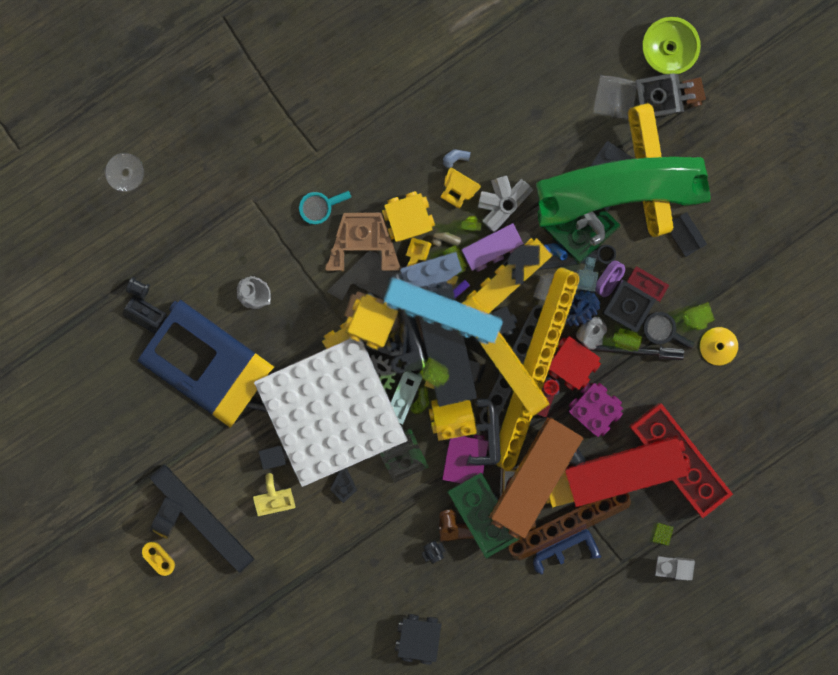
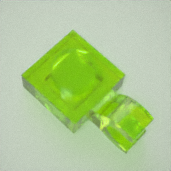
M468 216L466 221H462L461 230L480 231L481 223H477L478 219H476V216Z

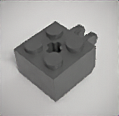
M675 73L636 80L640 105L650 104L654 110L655 117L683 113V101L696 98L695 94L681 95V89L692 88L694 83L680 84L679 76ZM660 91L664 94L662 100L657 99V95H660Z

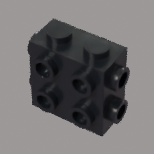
M408 614L407 617L403 616V621H399L398 632L401 633L400 640H396L395 651L398 652V657H402L401 660L413 662V659L421 660L420 663L429 665L432 662H436L442 625L438 618L427 617V619H419V615Z

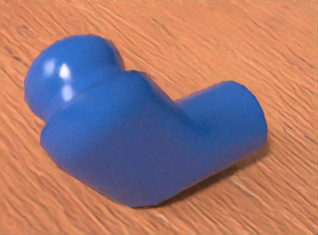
M558 244L544 245L552 254V257L557 256L561 260L567 259L568 253Z

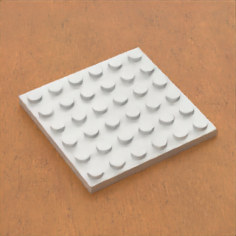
M348 339L254 382L302 487L407 441L361 339L359 342Z

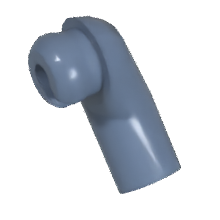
M454 149L444 156L443 165L451 168L458 159L469 161L471 152Z

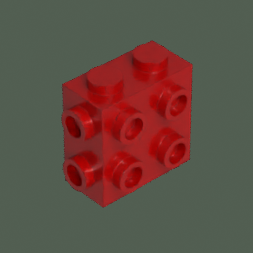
M570 336L566 339L563 337L557 345L559 350L552 358L548 374L555 379L560 377L565 380L564 385L571 390H574V388L578 390L581 387L585 388L590 381L588 378L592 371L595 373L601 365L599 362L601 358Z

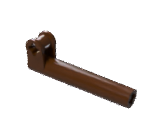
M444 510L439 514L440 541L474 538L465 522L457 523V514L454 510ZM535 522L533 523L529 532L536 529Z

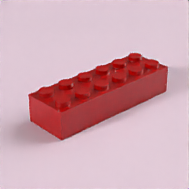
M661 403L655 405L629 426L643 445L678 436V440H683L686 450L682 452L684 459L688 458L691 469L688 470V476L674 479L672 482L700 517L704 518L733 495Z

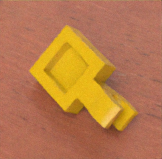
M412 237L406 256L410 257L407 267L418 264L420 261L425 262L431 243Z

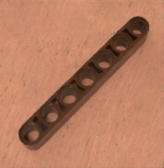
M629 493L586 504L528 532L525 538L519 537V540L509 545L511 556L516 560H523L626 510L631 504ZM625 496L627 499L625 502L619 503L617 498ZM603 504L609 505V509L607 511H601L600 506ZM585 513H591L592 517L585 520L582 518ZM568 521L575 522L572 528L565 527ZM555 529L558 531L557 534L553 537L548 536V532ZM533 538L540 539L537 545L531 544ZM515 547H523L522 552L518 554L513 552Z

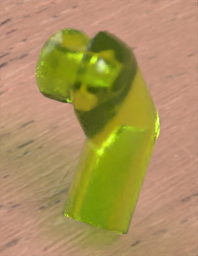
M427 387L418 388L419 399L410 407L413 414H420L428 407Z

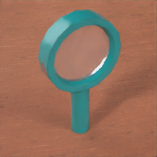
M349 191L329 199L322 193H308L300 201L299 212L303 220L309 224H322L329 218L332 205L352 197Z

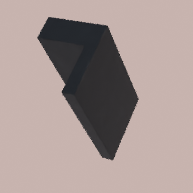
M687 212L673 220V230L670 234L685 257L707 245Z

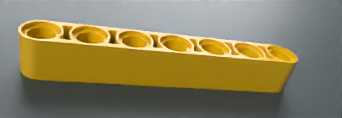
M646 103L630 108L628 119L635 159L662 157L652 106ZM643 201L647 228L650 235L658 237L673 230V220L670 203L667 201Z
M473 296L461 303L485 312ZM498 332L494 343L489 342L485 344L480 342L531 415L534 416L549 405L547 398L500 332Z

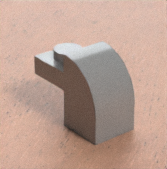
M657 556L655 576L693 580L695 560L681 557Z

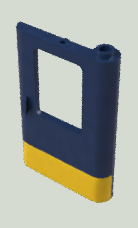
M182 300L179 302L174 301L169 308L171 313L143 351L138 362L231 428L256 393L257 388L254 382L268 376L274 366ZM174 322L180 324L217 352L198 381L187 376L155 352V348Z

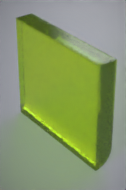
M657 523L653 541L669 545L674 527Z

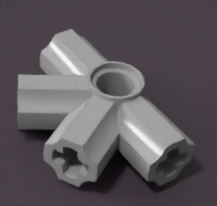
M507 176L491 180L495 194L481 191L478 208L491 211L482 221L491 231L495 232L533 191L530 185L522 179L511 189ZM510 201L513 205L512 210H505L503 202Z

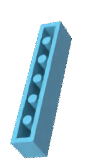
M393 277L384 296V302H387L386 306L396 310L398 307L403 308L405 313L411 316H416V314L424 316L423 320L434 323V321L442 323L441 327L448 330L458 329L460 334L467 337L474 335L478 337V341L485 344L495 342L503 322L501 318Z

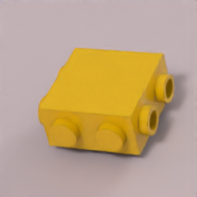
M415 191L406 194L405 199L399 200L396 197L387 200L388 204L384 205L385 210H382L385 221L389 220L391 228H388L391 240L395 239L396 242L433 231L432 227L435 226L432 215L428 216L426 208H429L426 196L422 197L421 193L417 194Z
M367 294L366 297L356 298L352 307L355 310L353 316L348 317L344 326L347 328L345 333L349 334L350 339L357 342L360 339L366 341L367 346L377 350L378 347H384L398 311L386 306V302L384 304L376 302L377 298Z
M437 400L431 401L432 409H429L431 421L435 420L431 424L433 434L437 433L439 441L477 434L470 400L439 407Z

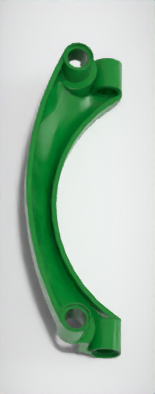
M653 157L623 160L579 169L536 183L540 208L537 211L540 227L565 224L592 211L628 202L667 201L689 206L709 203L711 200L708 174L704 158Z

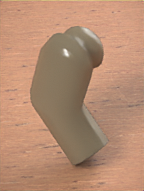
M448 232L435 233L432 236L431 243L439 247L441 242L444 241L458 246L461 238Z

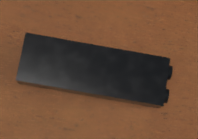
M447 281L436 283V287L428 288V286L419 287L456 301L453 286L451 283L447 284ZM418 315L439 407L476 399L477 396L464 336L459 333L460 330L455 328L448 330L441 327L442 323L437 321L430 323L423 320L424 316Z

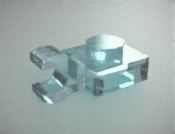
M586 257L584 270L578 269L579 284L577 289L595 292L598 273L593 272L596 258Z

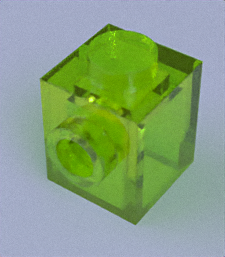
M709 302L684 310L686 314L683 317L686 325H690L691 328L696 327L697 331L708 327L707 323L715 321Z
M430 357L420 375L423 379L439 387L440 384L443 385L449 377L447 373L449 371L447 367Z

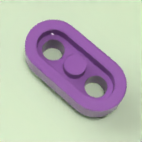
M612 261L608 264L595 284L597 294L607 297L612 293L625 273L624 264L618 261Z

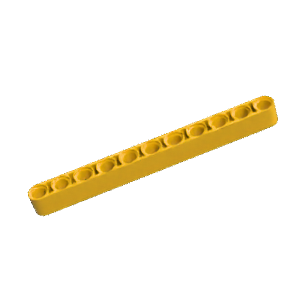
M559 268L554 274L523 366L540 390H542L579 284L578 274L565 268ZM513 392L499 433L500 461L495 464L506 471L512 470L516 465L533 416L515 392Z

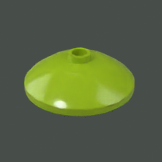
M665 17L649 27L645 33L642 47L648 64L654 70L667 75L673 73L680 74L691 68L698 59L701 44L696 29L688 21L678 17ZM668 44L673 46L672 51L667 50Z

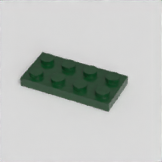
M481 472L448 490L451 499L486 558L519 540V538L517 539L508 534L509 529L504 526L500 529L492 524L493 520L489 516L498 501Z

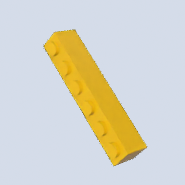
M531 238L524 244L540 245V265H524V281L552 257V254L538 238L535 241ZM502 264L495 271L497 275L492 280L488 277L480 284L483 287L480 291L476 292L474 290L466 298L475 297L484 311L489 314L521 285L515 284V280H512V268H515V265H507L505 267Z

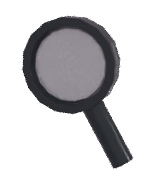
M655 312L649 315L644 322V334L652 343L665 344L673 339L689 349H692L695 344L676 333V323L667 313Z

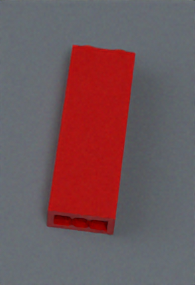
M674 436L566 467L565 472L576 507L688 476V470L691 467L688 458L684 459L682 452L686 451L683 440H678V436Z

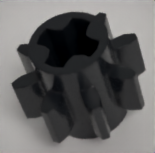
M434 540L423 546L424 551L421 554L425 562L430 560L431 564L444 558L442 553L445 552L442 543L437 544Z

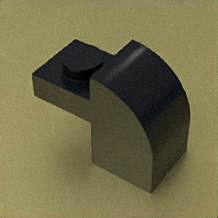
M523 245L515 249L510 255L508 265H515V268H512V280H515V284H524V265H540V245Z
M166 497L152 523L150 531L168 539L183 505Z

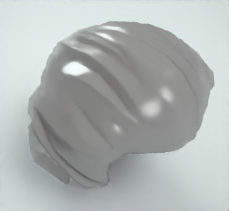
M255 276L239 281L237 284V299L243 306L260 309L270 305L271 294L266 282Z
M593 317L592 320L586 321V324L582 323L576 332V338L584 347L594 350L596 346L602 345L603 336L607 332V326L600 317Z

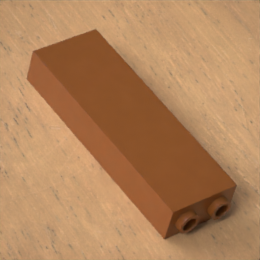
M547 418L491 512L489 518L493 520L492 524L500 529L504 526L509 529L508 534L517 539L519 536L525 538L582 442L583 437L554 419Z

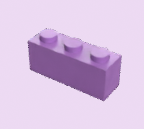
M511 224L461 251L471 271L476 269L478 272L487 267L486 263L492 260L496 263L504 259L503 254L509 251L512 254L515 249L523 245V242L514 224Z

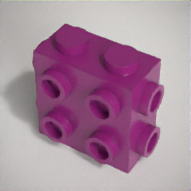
M588 383L581 391L583 395L579 399L575 398L568 405L570 407L568 412L595 436H604L610 429L608 425L613 420L616 422L623 415L621 412L623 408L620 406L622 402L614 395L610 397L606 393L607 389L601 383L597 385L595 383L591 385Z

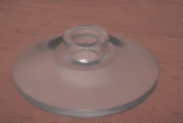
M120 153L112 157L107 163L105 170L106 179L116 190L123 192L131 191L142 182L144 168L136 156L129 153ZM127 169L129 171V175L123 176V170Z

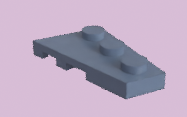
M456 252L400 269L404 282L417 287L428 286V288L436 287V283L448 281L462 271Z

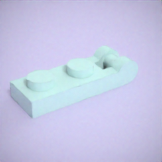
M411 371L403 373L391 401L394 412L401 424H403L422 380L423 374L421 373L416 374ZM407 378L414 381L413 386L405 384Z

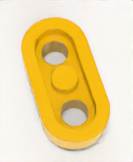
M149 542L143 547V557L158 574L167 576L174 571V560L158 543ZM150 548H154L156 550V553L154 555L149 553ZM163 562H167L169 564V567L167 569H164L162 567Z

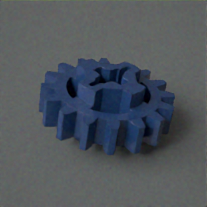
M580 291L578 295L575 293L565 325L568 324L571 327L575 324L577 327L581 322L586 324V321L592 320V315H597L596 310L600 309V302L594 293H590V291H587L585 294L583 291Z

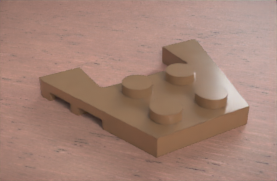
M344 213L334 247L331 250L329 262L326 265V271H344L345 251H382V271H400V265L383 213Z

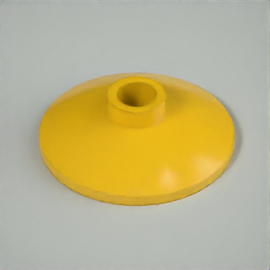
M712 328L702 336L700 341V352L703 358L713 365H725L731 362L738 351V341L735 335L726 328ZM718 343L723 344L722 350L717 349L716 346Z

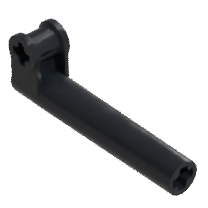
M402 273L387 277L389 284L392 277L404 281ZM398 307L397 316L400 327L407 325L406 348L408 353L393 358L391 369L395 373H405L430 366L415 316L405 313V309ZM398 359H400L401 362L405 363V365L402 366V370L400 369V367H396Z

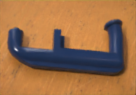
M588 529L582 530L539 551L533 559L536 573L543 574L545 569L541 561L555 554L560 564H563L565 558L561 551L585 540L590 550V559L601 558L602 556Z

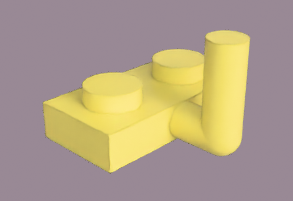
M271 473L266 474L268 493L253 497L258 516L295 508L291 488L275 491L273 475Z

